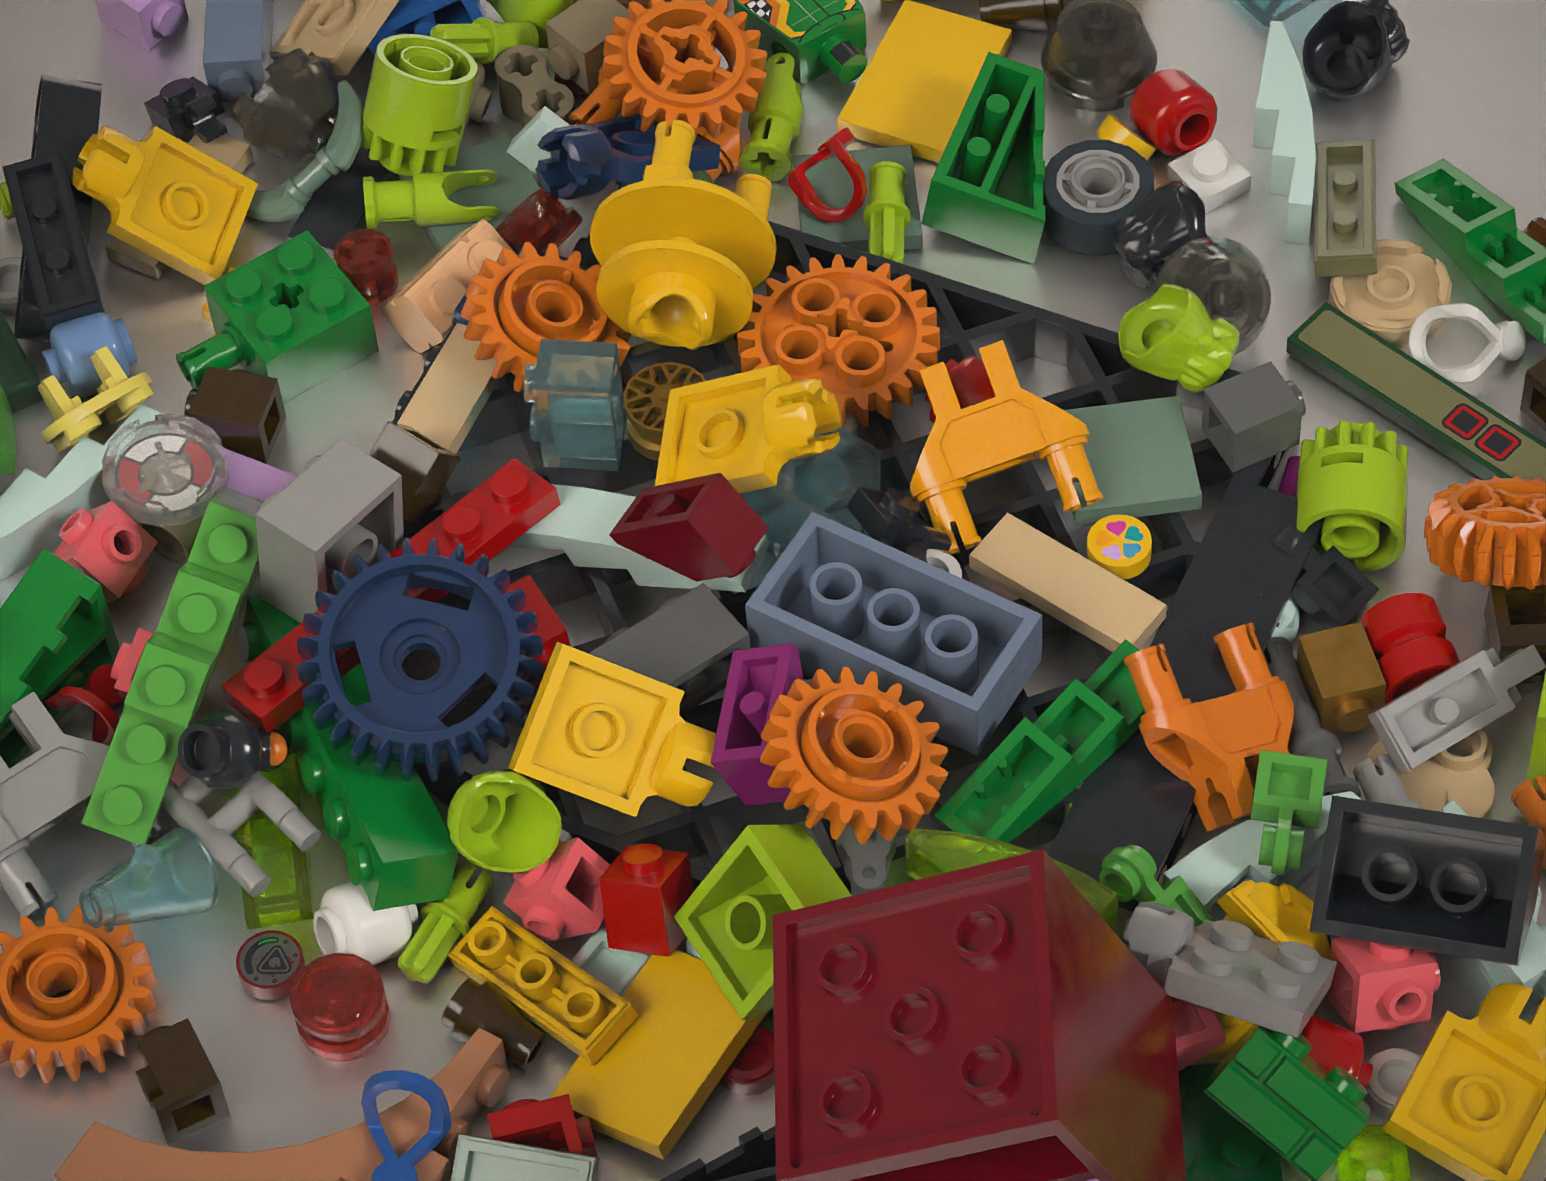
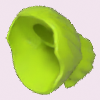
M1163 284L1151 298L1125 313L1119 326L1118 336L1122 357L1132 367L1171 381L1178 380L1184 389L1198 393L1204 391L1205 388L1217 384L1224 371L1228 369L1238 347L1240 333L1234 325L1224 319L1212 320L1201 300L1191 290L1175 285Z
M491 770L473 776L470 780L466 781L456 791L448 808L447 817L450 839L456 846L457 851L474 865L499 872H525L545 863L558 846L562 828L560 814L553 801L545 794L542 784L534 779H528L521 773Z

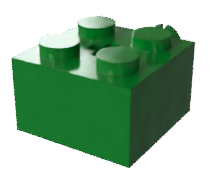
M307 230L204 285L216 335L185 352L176 354V360L187 382H190V386L195 389L199 387L207 366L229 370L240 364L245 370L255 375L277 378L284 404L377 353L379 348L369 303Z

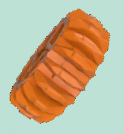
M1494 475L1488 480L1472 478L1466 484L1454 483L1448 486L1447 490L1434 494V501L1429 503L1428 517H1425L1424 538H1426L1429 561L1440 567V571L1447 575H1457L1458 580L1464 583L1471 581L1480 582L1484 588L1495 585L1504 586L1507 590L1512 587H1526L1529 590H1533L1535 586L1546 585V482L1540 477L1529 480L1521 479L1518 475L1514 478H1499Z

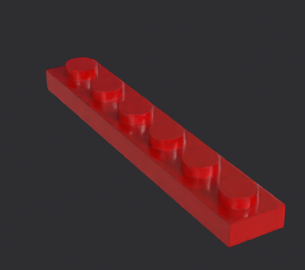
M513 458L411 537L410 540L415 553L426 554L429 542L434 537L438 540L440 556L450 558L456 545L461 543L464 546L465 564L471 566L484 553L488 557V561H490L561 505L557 489ZM403 544L390 554L392 558L402 556ZM417 588L408 589L406 596L436 603L449 592L439 589ZM317 610L314 614H323V613L320 612L319 610ZM303 622L221 685L227 703L266 733L275 730L305 706L302 691L309 684L299 681L296 666L307 659L301 658L298 654L297 640L300 637L312 635L306 632ZM356 646L337 650L335 659L340 677H342L359 664L360 659Z

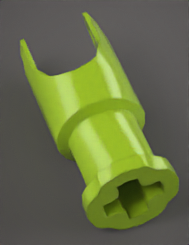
M783 52L772 55L766 62L764 72L767 74L763 91L758 93L755 110L750 112L748 117V129L751 132L750 141L742 149L740 155V166L745 173L764 176L771 182L782 180L792 170L793 157L790 153L791 142L799 135L803 117V106L800 100L801 86L792 77L795 60L792 55ZM778 61H785L782 64H776ZM770 158L775 160L773 165H769Z
M492 170L414 173L412 180L375 182L372 176L363 177L367 230H376L378 224L415 221L418 227L476 223L482 219L487 222L496 220L501 215V211L497 207H465L450 201L448 198L451 194L464 187L493 184L498 180V174Z

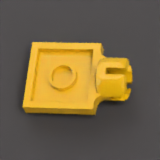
M102 126L97 132L98 134H93L80 152L78 162L83 165V171L74 166L71 182L77 190L101 202L110 211L111 222L107 233L203 285L221 277L258 183L157 126L146 134L144 141H135L110 126Z
M779 364L670 389L655 486L720 472L739 494L776 486L778 473L785 463L790 460L826 454L839 443L840 436L838 432L814 437V435L836 431L842 427L840 409L834 393L822 388L821 379L805 378L791 382V376Z
M556 642L508 768L636 817L641 804L648 796L657 795L687 807L698 806L705 799L714 782L682 769L687 758L714 768L710 762L716 734L686 722L679 715L680 702L685 691Z
M1500 983L1492 988L1488 995L1484 997L1474 1018L1471 1020L1458 1017L1447 1010L1438 1021L1381 1130L1466 1181L1490 1179L1495 1181H1520L1546 1130V997L1542 999L1532 1020L1527 1018L1522 1020L1519 1016L1533 989L1515 983Z

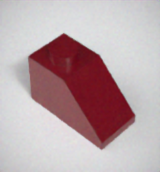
M720 472L643 488L609 535L617 544L698 582L721 577L733 578L741 574L754 561L756 557L754 549L769 527Z

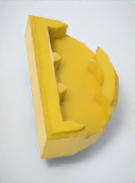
M1249 880L1236 886L1216 901L1235 922L1250 928L1253 935L1277 943L1287 941L1303 943L1314 948L1320 957L1330 959L1331 949L1327 935L1311 933L1309 931L1314 901L1294 886L1286 883L1276 886L1266 882L1256 883L1253 880Z

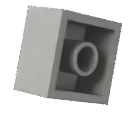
M340 439L322 456L318 455L312 458L304 467L301 475L280 493L270 495L256 513L262 599L301 624L304 613H315L318 610L315 601L317 590L337 595L332 580L334 570L352 579L356 576L353 562L355 554L359 555L370 567L378 563L377 546L380 543L384 544L390 554L399 548L404 541L402 475L346 440Z

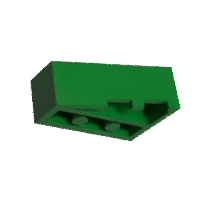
M988 52L931 179L921 224L1034 264L1045 224V206L1043 205V181L1045 177V160H1043V135L1045 131L1044 71Z
M43 548L0 608V756L9 769L15 766L30 751V748L9 718V715L13 712L11 706L32 692H35L57 724L73 707L53 711L43 701L51 698L64 687L73 686L86 690V680L89 674L101 665H113L120 649L101 584Z

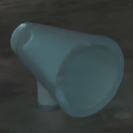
M178 827L150 845L143 844L138 846L131 858L92 883L88 889L83 890L79 896V905L84 919L93 928H100L102 926L113 927L205 913L210 911L217 901V873L212 858L204 848L202 841L190 830Z

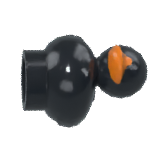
M225 709L206 713L196 724L185 729L178 743V758L182 768L189 775L197 777L206 787L223 791L239 787L248 782L257 770L270 772L279 769L285 763L289 754L288 741L281 731L275 729L266 733L261 728H256L245 716Z

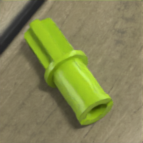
M479 17L472 24H438L430 30L431 37L445 40L462 48L480 64L493 62L501 52L509 47L516 45L539 47L538 30L530 21L495 23L490 18Z
M882 161L874 164L868 174V181L870 183L869 204L863 211V223L869 229L868 253L903 264L904 229L910 223V210L905 205V179L907 173L905 168L899 163Z
M468 860L459 861L455 866L449 898L436 900L424 905L421 910L423 921L398 959V967L405 973L407 979L424 984L431 982L456 942H459L469 932L470 926L468 923L495 884L493 876L485 868L469 889L466 887V883L477 866Z

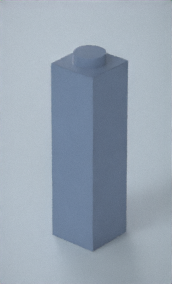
M206 0L203 66L207 84L218 93L221 102L269 99L271 57L269 54L272 47L274 0Z

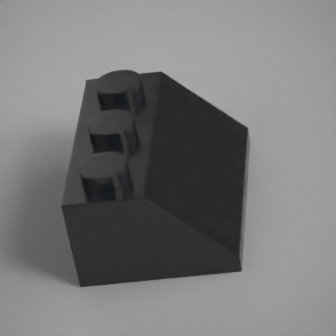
M1332 795L1309 931L1311 933L1519 966L1536 907L1546 837L1540 827Z

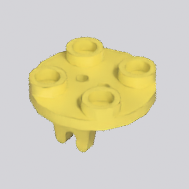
M104 346L96 350L94 355L90 356L94 368L103 383L96 389L99 395L87 402L82 403L79 396L69 399L54 375L42 380V383L37 388L55 420L54 423L41 432V436L46 444H53L58 454L74 447L83 436L89 437V432L102 424L99 420L100 418L106 416L112 425L132 414L141 403L154 395L150 388L153 381L147 371L128 379L108 347Z

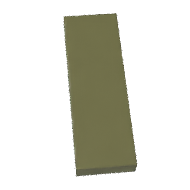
M1375 140L1315 142V277L1377 274Z

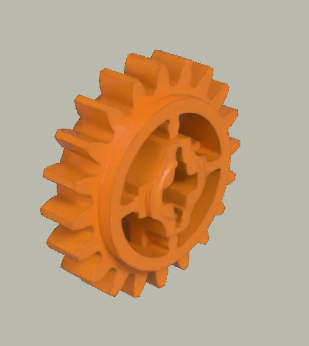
M649 0L648 9L635 1H631L628 7L627 18L616 16L613 20L612 33L605 38L603 56L605 58L602 66V77L610 79L607 94L609 99L624 97L621 110L623 117H629L637 112H642L640 130L643 132L649 130L656 122L667 121L670 126V136L673 120H681L693 127L696 136L698 127L703 126L715 139L719 137L722 120L735 128L739 127L743 110L748 112L755 110L758 93L763 91L767 74L764 72L767 51L758 49L761 33L759 30L744 31L748 15L745 11L727 17L725 14L728 0H718L712 7L706 5V0H671V2ZM712 45L723 55L730 72L719 67L721 56L713 50ZM638 57L643 61L649 62L648 72L655 77L657 83L653 82L644 72Z

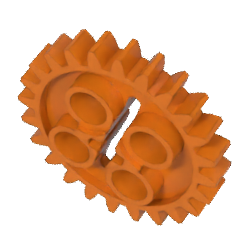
M836 254L831 268L823 269L815 257L810 258L809 272L805 274L789 265L786 267L787 282L785 284L768 278L766 280L767 296L753 294L750 318L741 329L742 332L737 333L742 373L779 364L791 376V382L805 378L821 379L822 388L834 393L840 409L842 427L846 422L847 414L855 413V417L863 428L869 427V412L875 410L889 420L893 418L892 401L895 400L910 407L913 405V388L926 390L920 370L938 364L937 351L940 350V328L937 327L936 308L927 307V292L924 289L911 292L910 275L905 274L891 281V270L888 263H884L875 272L867 270V258L865 256H861L854 267L850 268L845 267L841 254Z

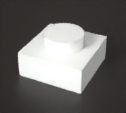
M1217 138L1168 163L1167 180L1169 182L1182 181L1185 186L1193 189L1204 203L1205 215L1251 190V174Z

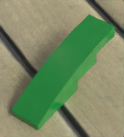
M1444 158L1395 182L1396 194L1430 237L1458 268L1506 315L1519 322L1526 331L1546 345V248L1517 228L1515 208Z
M1125 639L1084 684L1075 678L1034 723L1025 717L935 814L937 820L984 860L988 859L1038 821L1088 778L1139 729L1140 717L1145 714L1128 666H1125L1123 659L1140 650Z

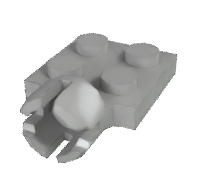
M1153 901L1139 903L1131 914L1123 932V938L1129 941L1128 949L1166 992V995L1298 1038L1330 989L1337 965L1336 961L1320 957L1314 948L1306 944L1292 941L1277 943L1253 935L1250 928L1235 921L1218 920L1213 922L1205 920L1201 925L1195 927L1193 918L1184 911Z

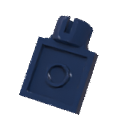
M632 115L585 125L574 124L555 128L545 134L537 144L539 149L551 154L550 158L538 161L535 170L539 182L550 195L559 196L560 199L564 200L592 196L603 190L610 180H616V185L621 188L640 182L643 179L646 165H651L656 139L655 129L659 123L656 122L649 130L643 132L640 130L642 117ZM696 137L692 145L689 169L692 171V174L719 168L721 145Z

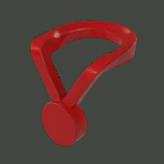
M848 127L830 137L817 149V153L800 163L788 175L790 188L805 208L816 218L826 222H842L855 215L863 206L867 194L866 177L862 168L845 149L856 139ZM835 155L848 171L853 181L854 192L852 199L843 208H832L825 205L818 198L805 175L806 171Z
M111 664L101 665L89 674L86 680V690L73 686L64 687L57 694L43 701L53 711L82 704L94 710L92 741L108 746L111 745L120 720L110 707L116 706L123 700L114 688L117 680L111 678L113 667Z

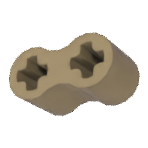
M516 45L501 52L495 61V73L500 107L503 114L510 120L518 122L525 127L546 106L571 125L568 117L573 111H576L574 96L569 88L555 82L549 76L544 53L530 45Z

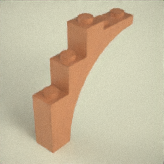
M478 1028L442 1070L430 1078L443 1090L446 1096L451 1116V1128L446 1137L414 1166L418 1181H451L452 1168L450 1161L455 1159L458 1135H471L472 1125L486 1106L490 1108L495 1106L508 1086L510 1072L508 1070L503 1041L481 1028ZM415 1093L378 1113L382 1127L398 1159L429 1130L430 1106L427 1101ZM95 1121L54 1174L56 1181H372V1174L375 1168L384 1161L368 1131L365 1121L354 1127L303 1144L253 1152L190 1151L142 1141Z

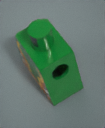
M733 0L734 14L743 11L748 14L744 31H760L761 37L758 49L767 51L766 62L776 53L783 52L793 56L795 67L792 77L797 83L806 84L828 71H831L841 82L850 83L860 77L866 69L867 58L862 53L867 46L866 20L863 6L859 0ZM778 61L776 64H782L785 61Z

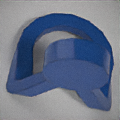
M390 1070L372 1075L364 1084L361 1105L368 1131L384 1161L375 1168L372 1174V1181H418L414 1166L446 1137L451 1128V1116L446 1096L434 1081L418 1073ZM400 1089L421 1096L428 1102L431 1113L428 1132L398 1159L382 1127L376 1097L387 1090Z

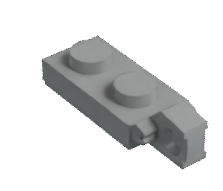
M1534 644L1523 650L1519 649L1501 660L1492 647L1486 651L1482 650L1470 655L1367 716L1399 773H1403L1517 708L1515 704L1522 700V697L1515 685L1546 668Z

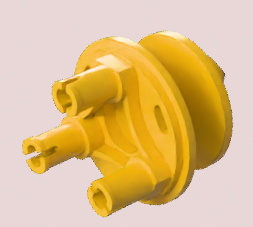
M673 120L671 135L669 136L670 126L667 121L659 123L655 129L656 139L651 165H646L642 181L627 185L613 192L598 206L594 213L590 229V243L596 259L602 266L598 275L596 294L602 310L609 319L634 337L661 345L686 347L690 350H695L700 346L715 344L732 337L745 326L750 318L753 306V290L760 286L769 276L776 256L775 235L767 221L772 184L764 176L745 174L737 180L734 193L716 184L693 179L689 163L692 145L696 136L695 130L685 121Z

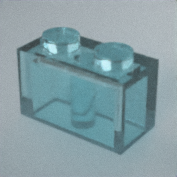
M541 339L537 364H527L525 369L524 400L525 402L533 403L530 415L531 441H539L541 444L544 467L619 471L626 417L617 343Z

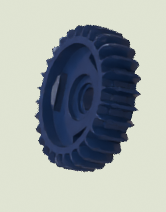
M434 537L429 542L426 554H416L411 540L405 538L402 556L394 558L391 557L384 544L380 543L377 546V564L369 567L359 555L355 554L353 562L356 576L349 579L339 571L334 570L332 580L334 589L337 592L336 596L320 590L316 591V606L323 614L304 613V628L308 634L312 635L300 637L297 640L298 654L301 658L307 659L296 666L299 681L309 684L302 691L304 704L307 708L319 707L313 712L314 724L319 731L334 726L330 731L329 738L331 746L335 750L340 749L353 740L350 754L352 762L356 766H359L370 753L375 754L376 773L380 777L384 776L391 761L400 763L403 780L406 782L411 780L415 765H425L430 780L433 782L437 781L440 769L439 763L446 761L450 762L457 775L462 776L464 774L463 755L472 752L482 764L486 765L489 760L486 741L491 739L503 748H507L510 744V737L504 723L523 728L525 725L526 713L518 704H533L538 690L536 686L529 682L541 681L543 678V664L540 660L533 659L541 656L543 653V640L541 636L531 634L537 631L536 628L538 627L535 611L521 612L526 608L525 605L527 604L526 594L522 588L506 593L510 585V577L506 569L487 578L489 561L485 553L481 554L469 566L465 564L464 546L461 543L456 545L450 558L440 556L438 540ZM417 588L439 589L462 596L471 601L468 610H463L406 596V592L408 589ZM353 646L357 648L371 702L352 706L346 699L335 659L337 650ZM423 649L436 654L440 659L441 665L433 677L427 680H414L404 673L402 663L411 652ZM485 678L497 687L491 698L472 716L451 727H447L441 722Z

